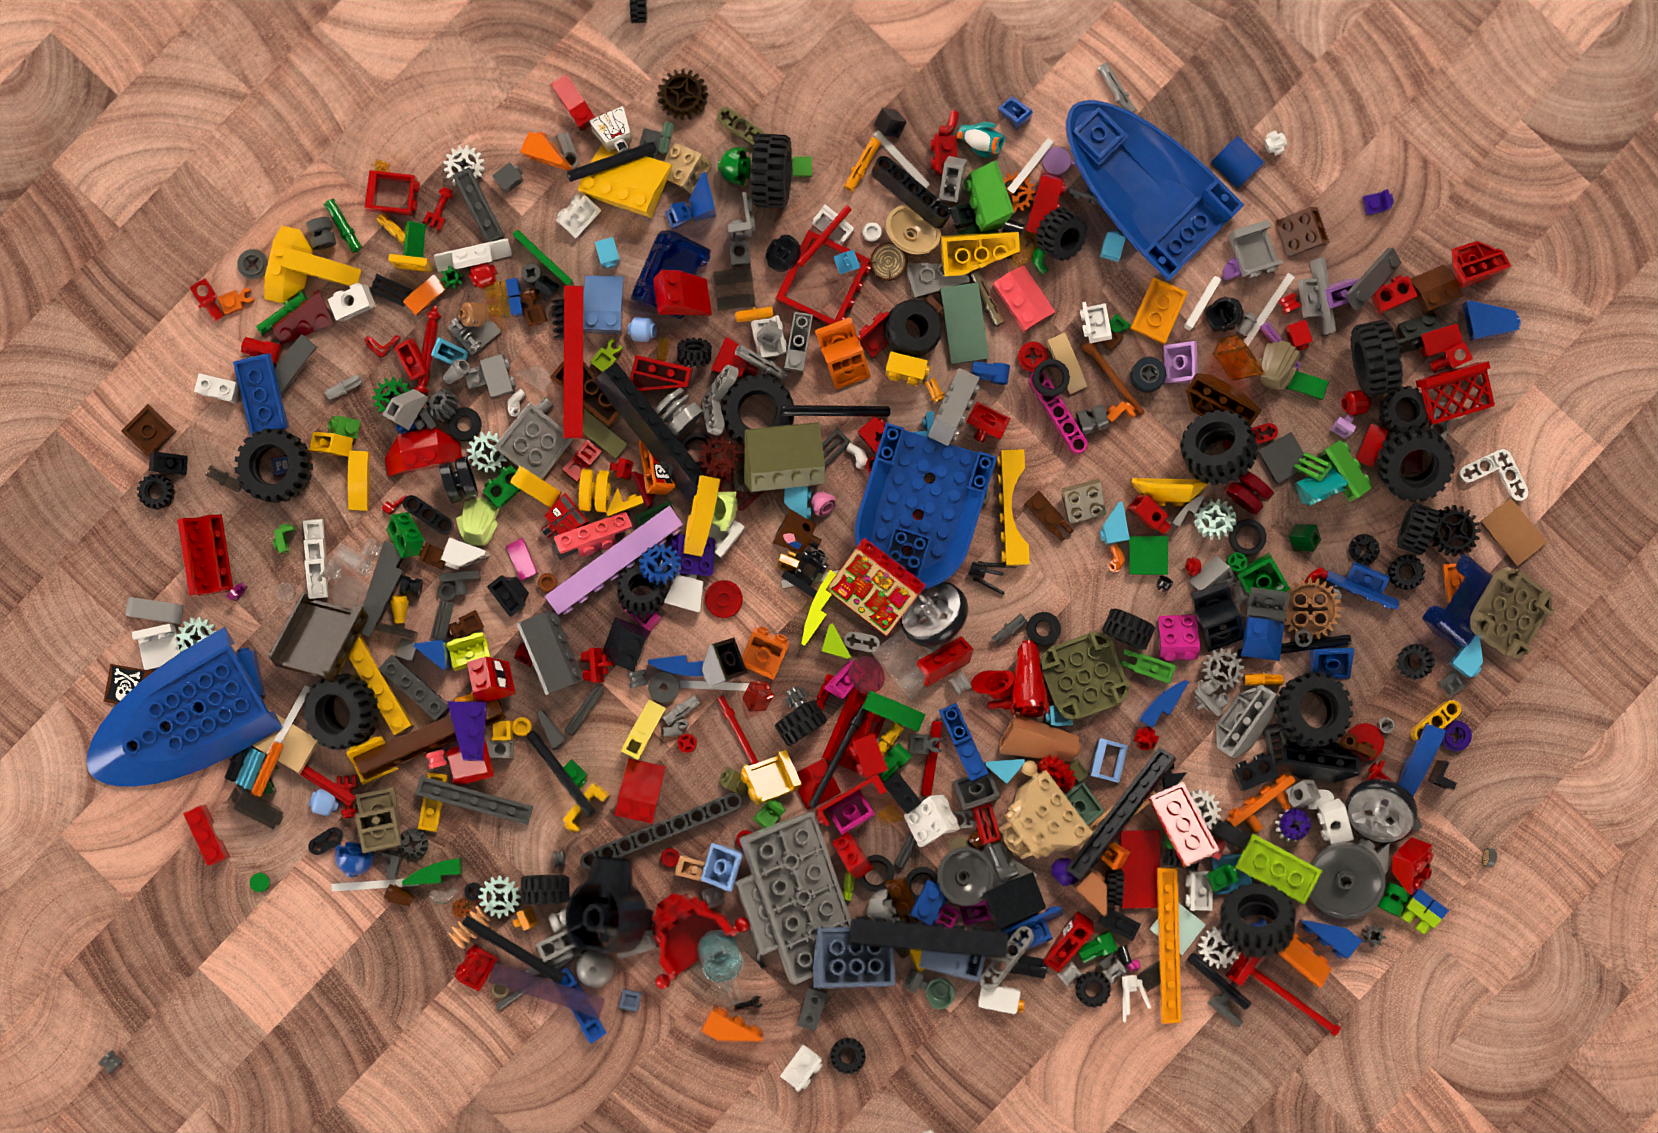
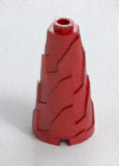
M1031 640L1023 641L1018 648L1012 704L1010 705L1012 715L1020 712L1021 716L1027 718L1044 716V710L1045 713H1049V702L1047 701V691L1044 686L1043 672L1040 665L1039 649Z

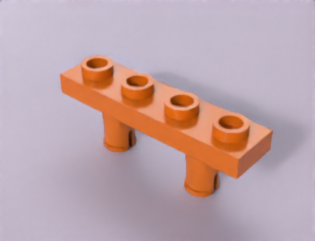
M1287 772L1279 774L1273 783L1263 786L1257 795L1248 797L1241 807L1232 809L1228 813L1229 816L1225 819L1234 827L1245 820L1253 833L1259 832L1263 826L1254 813L1273 798L1277 799L1284 810L1291 808L1292 805L1288 801L1285 789L1295 783V779Z

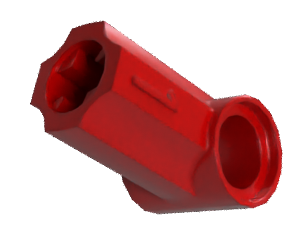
M246 336L241 345V352L250 356L271 353L273 364H277L282 345L277 343L263 342Z

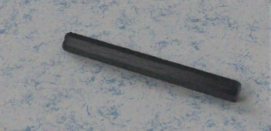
M649 142L567 171V177L570 182L653 154L657 151L654 142Z

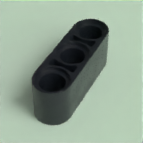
M409 495L404 498L403 507L406 511L443 535L453 532L454 523L450 518L417 496ZM416 499L417 507L410 509L408 506L409 502ZM428 510L433 511V517L430 520H426L424 517L425 512ZM448 521V529L442 531L440 529L441 522Z

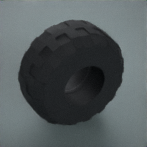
M910 299L897 304L889 312V316L886 318L883 326L884 337L889 347L895 353L915 358L921 357L933 350L942 335V323L938 313L931 305L922 300ZM907 319L913 320L919 326V338L910 336L906 331L905 323Z

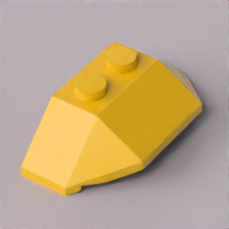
M281 226L273 240L264 279V299L282 304L305 288L308 275L280 266L285 247L313 255V250L302 231L286 226Z
M1132 478L1130 480V484L1140 494L1148 495L1159 507L1166 506V503H1173V507H1184L1185 504L1189 503L1208 485L1197 479Z

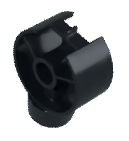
M593 857L587 881L573 891L566 907L565 920L567 932L577 949L597 950L598 956H607V954L628 953L641 942L647 926V908L642 894L633 885L631 860L615 857ZM596 931H600V939ZM611 937L612 943L608 947H604L602 942L609 943Z

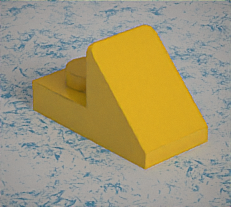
M617 488L607 511L608 517L644 505L645 502L642 496L634 494L627 497V501L624 502Z

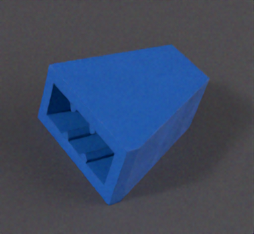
M1471 300L1462 304L1470 341L1513 333L1520 329V317L1516 315L1515 310Z

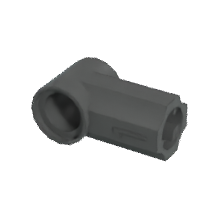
M1004 841L988 847L1001 883L1019 876L1013 859L1011 860Z

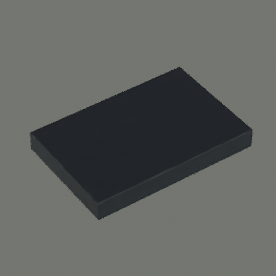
M1033 872L982 892L995 929H1000L1046 909Z

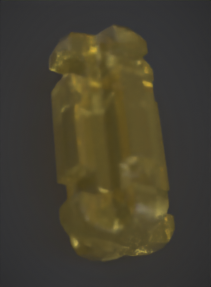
M659 337L660 343H658L657 350L659 355L657 359L666 361L669 347L667 342H669V339Z

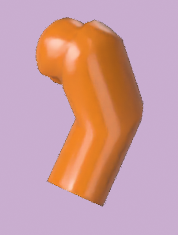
M1115 544L1109 547L1113 554V558L1108 566L1111 572L1121 570L1125 561L1119 544Z

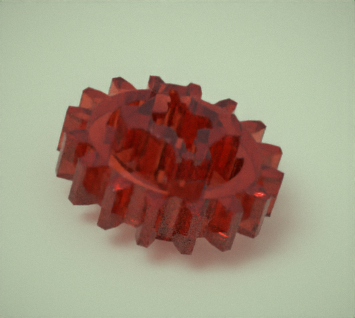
M714 436V441L708 438V444L701 445L704 450L698 452V454L703 456L698 459L699 462L704 463L701 468H707L706 474L713 472V477L720 473V476L723 478L724 472L730 475V469L736 470L737 468L734 462L739 463V459L735 458V456L740 453L739 451H734L737 445L731 446L732 440L729 439L726 442L724 441V436L721 437V440ZM716 444H722L720 448L711 447ZM728 449L731 451L732 460L727 457ZM723 451V460L719 459L715 462L716 456L714 454H719ZM706 453L711 456L710 464L707 463ZM718 465L727 466L723 469H715Z

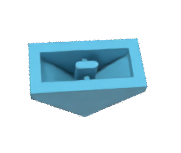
M438 337L431 356L452 365L455 360L463 359L466 361L469 352Z
M1025 760L985 762V766L1007 784L1023 766Z

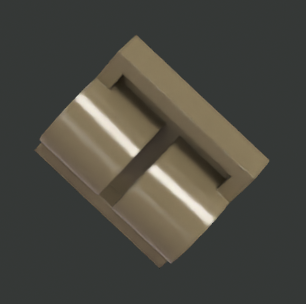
M1099 479L1062 488V500L1069 524L1106 515L1102 486Z

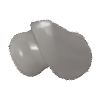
M679 719L672 727H662L661 736H681L688 727V721L686 719Z

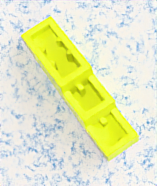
M832 570L829 571L811 604L801 644L804 646L827 616L821 609L832 595L826 591L837 575Z

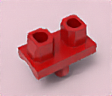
M589 648L588 651L581 652L582 662H590V670H583L582 672L583 679L591 681V683L604 682V674H608L607 666H613V662H607V655H602V648Z

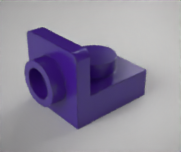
M1388 189L1362 197L1366 216L1389 211L1394 204L1393 196L1389 194Z

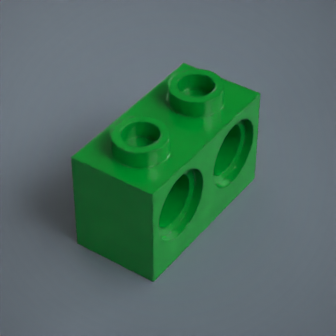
M512 465L503 467L498 472L499 476L495 480L492 478L486 482L485 488L482 490L499 509L521 491L515 485L507 483V477L511 474L514 475L517 471ZM496 487L502 489L499 497H494L492 494L493 489Z
M409 512L391 515L386 531L400 557L418 556L424 538Z

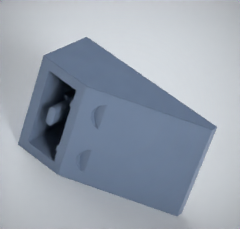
M922 951L919 967L971 982H980L986 957Z

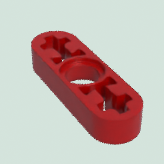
M1266 423L1252 428L1256 436L1257 445L1271 441L1278 435V428L1273 423ZM1266 427H1268L1269 430L1273 429L1271 437H1269V435L1266 434L1261 436L1263 440H1260L1259 433L1266 431ZM1225 439L1223 440V446L1226 450H1229L1232 445L1228 446L1227 442L1230 440Z

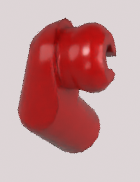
M950 112L947 127L941 125L938 132L939 135L950 136L957 126L959 112Z
M1318 567L1308 575L1305 582L1308 583L1309 577L1312 578L1314 583L1317 578L1325 580L1328 571Z

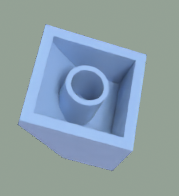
M711 843L700 880L731 892L743 854L731 847Z

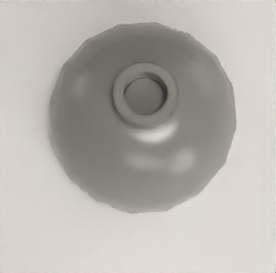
M887 888L875 892L870 897L869 907L866 908L869 918H872L873 921H875V918H886L887 922L893 923L895 920H900V916L897 914Z
M592 949L580 956L576 964V973L581 983L587 987L599 988L609 983L613 977L615 969L614 960L610 954L598 956V951Z

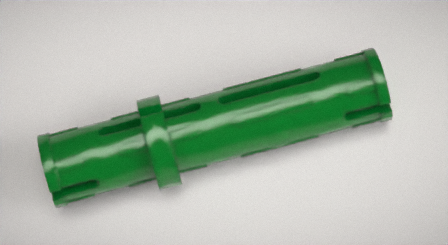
M329 199L324 203V206L339 229L341 238L345 240L352 253L360 251L363 247L355 235V230L349 226L335 199Z

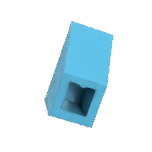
M808 486L785 488L784 504L806 519H811V508H807V500H811L812 489H809Z

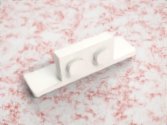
M502 239L434 254V260L438 272L448 270V266L452 269H459L512 256V251L508 239Z

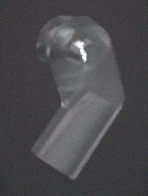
M453 886L447 892L433 890L430 892L429 897L434 903L448 904L460 892Z

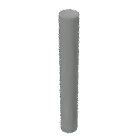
M570 949L545 962L554 966L573 957L575 954L573 949ZM530 968L520 973V975L525 980L540 972Z

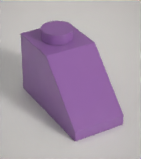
M1345 279L1327 287L1325 293L1329 308L1348 303L1349 300L1345 294L1359 279Z

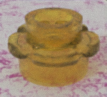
M375 159L374 164H372L375 167L374 171H390V164Z

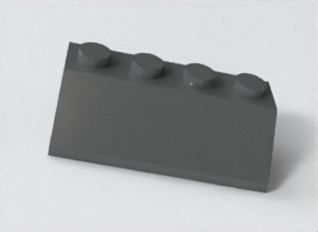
M555 610L547 611L516 623L546 695L584 681L582 671L578 667L575 654L570 648L567 635L563 631L560 618Z

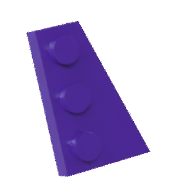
M447 701L462 759L464 761H483L487 703Z

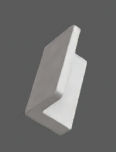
M1215 556L1201 569V573L1191 577L1189 582L1199 591L1225 581L1230 584L1237 577L1229 565L1218 556Z

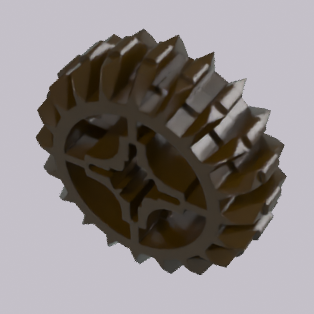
M675 69L674 76L671 73H667L669 79L662 78V82L665 85H658V88L662 90L657 92V96L662 97L658 99V103L663 104L661 109L663 111L667 110L666 114L668 116L673 113L674 119H677L678 115H680L681 120H684V115H687L688 119H692L691 113L698 116L697 109L703 111L704 107L701 104H707V100L704 99L709 96L707 92H704L708 89L707 85H702L704 83L703 78L698 80V73L692 76V70L685 74V69H681V74H678V71ZM679 81H683L679 87L672 86ZM690 83L698 89V96L689 91ZM682 91H685L686 97L684 96V98H681L680 100L679 93L681 92L682 94ZM668 93L677 98L676 106H673L667 99ZM687 102H691V103L695 102V103L692 104L691 106L686 107V108H683V105H684L685 103H687Z

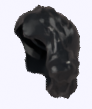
M1226 296L1215 300L1205 310L1206 316L1209 319V326L1213 332H1226L1238 327L1244 313L1239 300Z

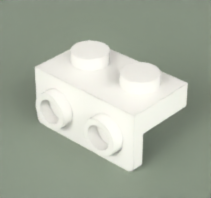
M1082 302L1083 309L1080 310L1081 320L1086 321V325H1082L1084 337L1088 336L1090 343L1112 339L1106 303L1087 307L1086 302Z
M778 315L751 322L757 354L763 358L778 357L787 352V343L783 332L782 337L774 346L756 339L758 331L766 323L769 324V320L777 322V328L783 330V324Z
M1189 871V875H1186L1185 885L1188 887V894L1185 895V906H1188V910L1212 911L1213 890L1205 876L1210 871Z

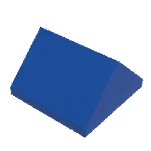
M1239 136L1227 144L1211 161L1236 189L1265 163Z
M436 640L414 644L417 650L441 669L450 671L451 659L446 645L449 641Z
M1354 648L1310 650L1311 672H1322L1326 676L1332 675L1335 679L1350 678Z

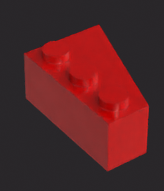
M1041 171L1026 231L1038 234L1037 228L1040 226V221H1043L1044 216L1050 214L1051 210L1060 208L1061 203H1058L1060 195H1064L1066 185L1063 184V177Z
M635 355L630 380L639 391L689 387L693 368Z

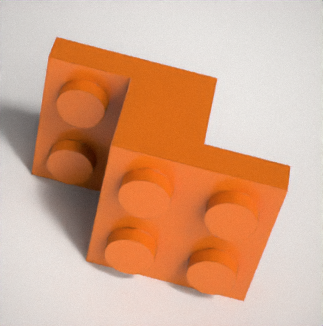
M851 317L815 330L835 390L871 377L865 354Z

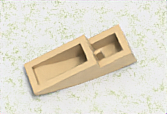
M1065 332L1047 340L1046 343L1053 358L1064 363L1069 370L1070 380L1066 387L1069 395L1086 388L1087 384Z

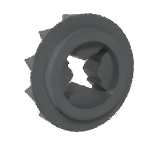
M257 249L244 251L237 262L239 272L248 279H258L264 276L268 265V259L265 254ZM248 259L250 261L252 260L253 262L257 260L258 262L256 263V265L259 269L257 270L253 267L249 269L251 265L249 264Z
M411 828L401 833L402 845H399L398 849L402 856L408 859H418L427 852L429 841L423 831ZM411 838L414 841H421L415 845V851L412 847L405 846L410 843Z

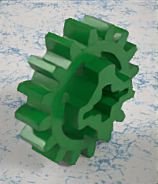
M392 377L390 382L385 378V384L379 382L380 388L374 389L377 395L372 396V399L377 400L373 405L380 407L378 412L382 413L385 411L386 408L382 402L389 404L391 400L387 398L392 397L393 393L396 396L401 395L398 392V386L405 393L413 390L407 389L409 384L405 383L403 385V379L401 378L396 382L395 377ZM389 387V390L385 394H382L384 389Z

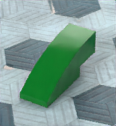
M869 690L862 707L919 732L926 715Z
M462 858L448 859L426 866L404 879L402 885L444 882V875L463 873Z

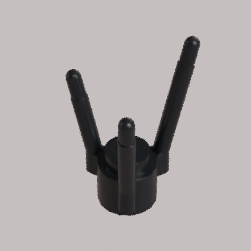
M973 561L969 576L974 577L973 581L979 582L1004 595V591L984 581L981 577L985 578L986 573L1004 575L1003 572L987 569V567L1016 568L1017 566L1005 567V563Z

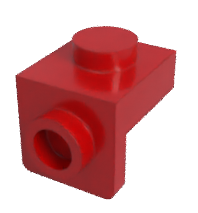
M1383 759L1378 764L1375 762L1368 769L1370 773L1367 780L1385 779L1392 781L1382 772L1385 764Z

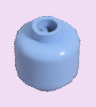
M635 317L628 324L627 332L635 342H650L656 337L657 325L651 318Z
M318 789L316 792L313 791L309 801L311 811L323 816H329L332 811L336 812L339 804L335 796L323 789Z

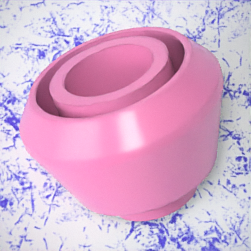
M826 492L815 493L811 501L815 515L826 516L831 513L835 508L836 498Z

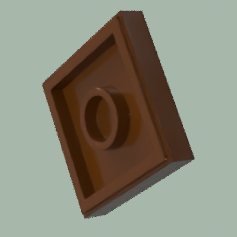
M147 404L121 432L150 458V452H156L176 430L151 405Z

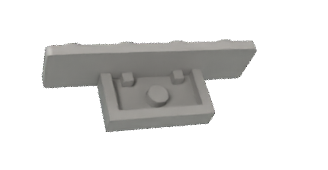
M1320 257L1310 261L1312 279L1298 280L1303 318L1318 317L1321 335H1328L1336 332L1333 308H1329L1325 289L1330 286L1325 258Z

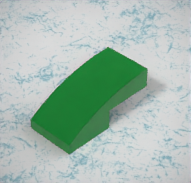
M1296 371L1291 383L1285 389L1323 400L1329 381Z

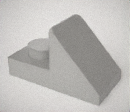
M1359 839L1355 843L1369 849L1379 859L1384 873L1388 871L1389 843H1384L1376 851L1374 850L1376 847L1368 839L1366 841L1365 839Z

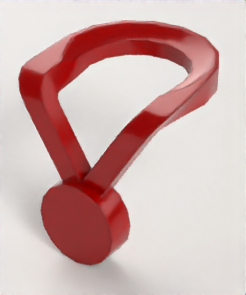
M398 335L394 336L384 346H381L370 336H367L364 341L375 354L384 357L391 347H395L400 342L401 337ZM371 342L375 344L379 349L384 350V352L382 353L378 349H376L371 344Z

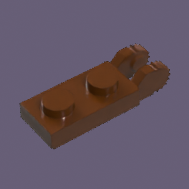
M1040 491L1024 503L1047 530L1051 531L1061 542L1065 538L1055 528L1059 523L1066 532L1070 534L1073 532V529L1064 520V517Z
M905 878L887 880L885 886L897 910V914L900 916V920H906V924H910L908 915L915 901ZM911 916V921H912L913 924H914V921H920V920L914 918L913 916Z

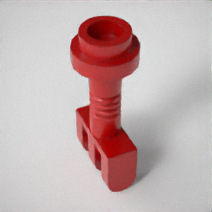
M442 187V190L438 192L442 195L434 213L427 211L423 220V224L427 225L431 218L430 227L432 228L439 222L437 226L439 231L442 230L446 221L445 218L440 217L448 198L452 199L454 196L452 195L453 191Z
M349 775L344 776V783H342L341 776L336 777L337 785L351 794V789L358 788L357 775H352V783H350ZM345 804V809L341 810L343 818H354L357 810L353 809L352 805L348 806L347 804Z

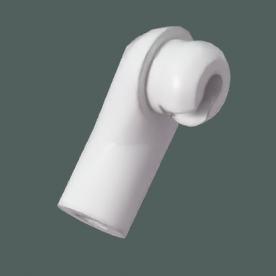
M521 388L508 399V413L514 417L520 414V401L527 396Z
M849 443L846 452L855 456L857 461L855 465L858 469H864L868 460L865 451Z

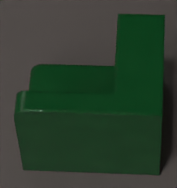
M1296 524L1288 535L1294 551L1314 552L1321 541L1317 525Z

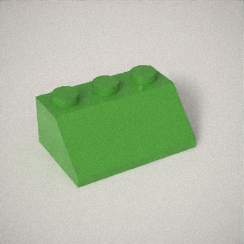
M992 161L968 174L964 180V189L968 192L970 206L974 210L975 221L980 231L1002 229L1013 215L1014 210L997 161Z
M1339 440L1318 453L1322 460L1330 463L1332 468L1348 481L1349 484L1344 485L1345 490L1342 492L1350 502L1372 489L1370 485L1371 480L1366 474L1363 475L1360 470L1361 465L1356 458H1352L1349 453L1351 450L1347 443Z

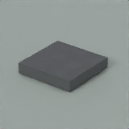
M1292 432L1258 450L1260 457L1276 484L1299 472L1293 466L1300 464L1298 461L1300 458L1304 459V452Z

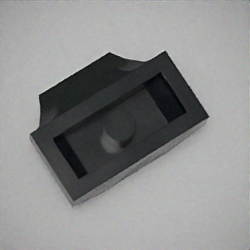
M501 575L486 586L510 617L526 606L525 600L529 592L517 577Z

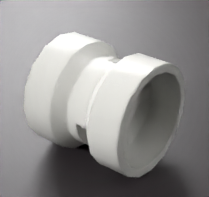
M566 908L562 909L560 913L548 915L555 933L566 927Z

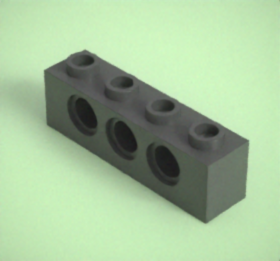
M390 655L379 667V670L435 721L440 720L449 710L448 703L395 655Z

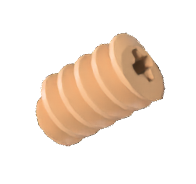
M475 907L477 913L470 911L472 918L490 927L489 921L491 922V920L480 907ZM459 921L458 925L460 928L457 929L453 926L452 930L454 933H449V935L459 947L464 949L466 948L465 942L470 944L472 942L471 937L476 939L478 935L462 926V922Z

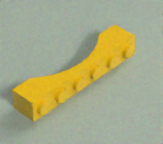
M1024 449L1001 450L1000 455H997V467H1001V474H998V486H1002V493H999V505L1003 507V512L999 513V519L1004 531L1000 532L1001 543H1004V550L1001 551V560L1005 562V567L1028 566L1030 564L1029 544L1019 533L1012 513L1014 487L1018 478L1025 470Z
M360 633L348 657L361 679L365 680L369 684L368 687L372 688L375 692L373 695L379 702L377 707L380 708V712L394 735H399L413 727L414 724L379 670L365 639Z

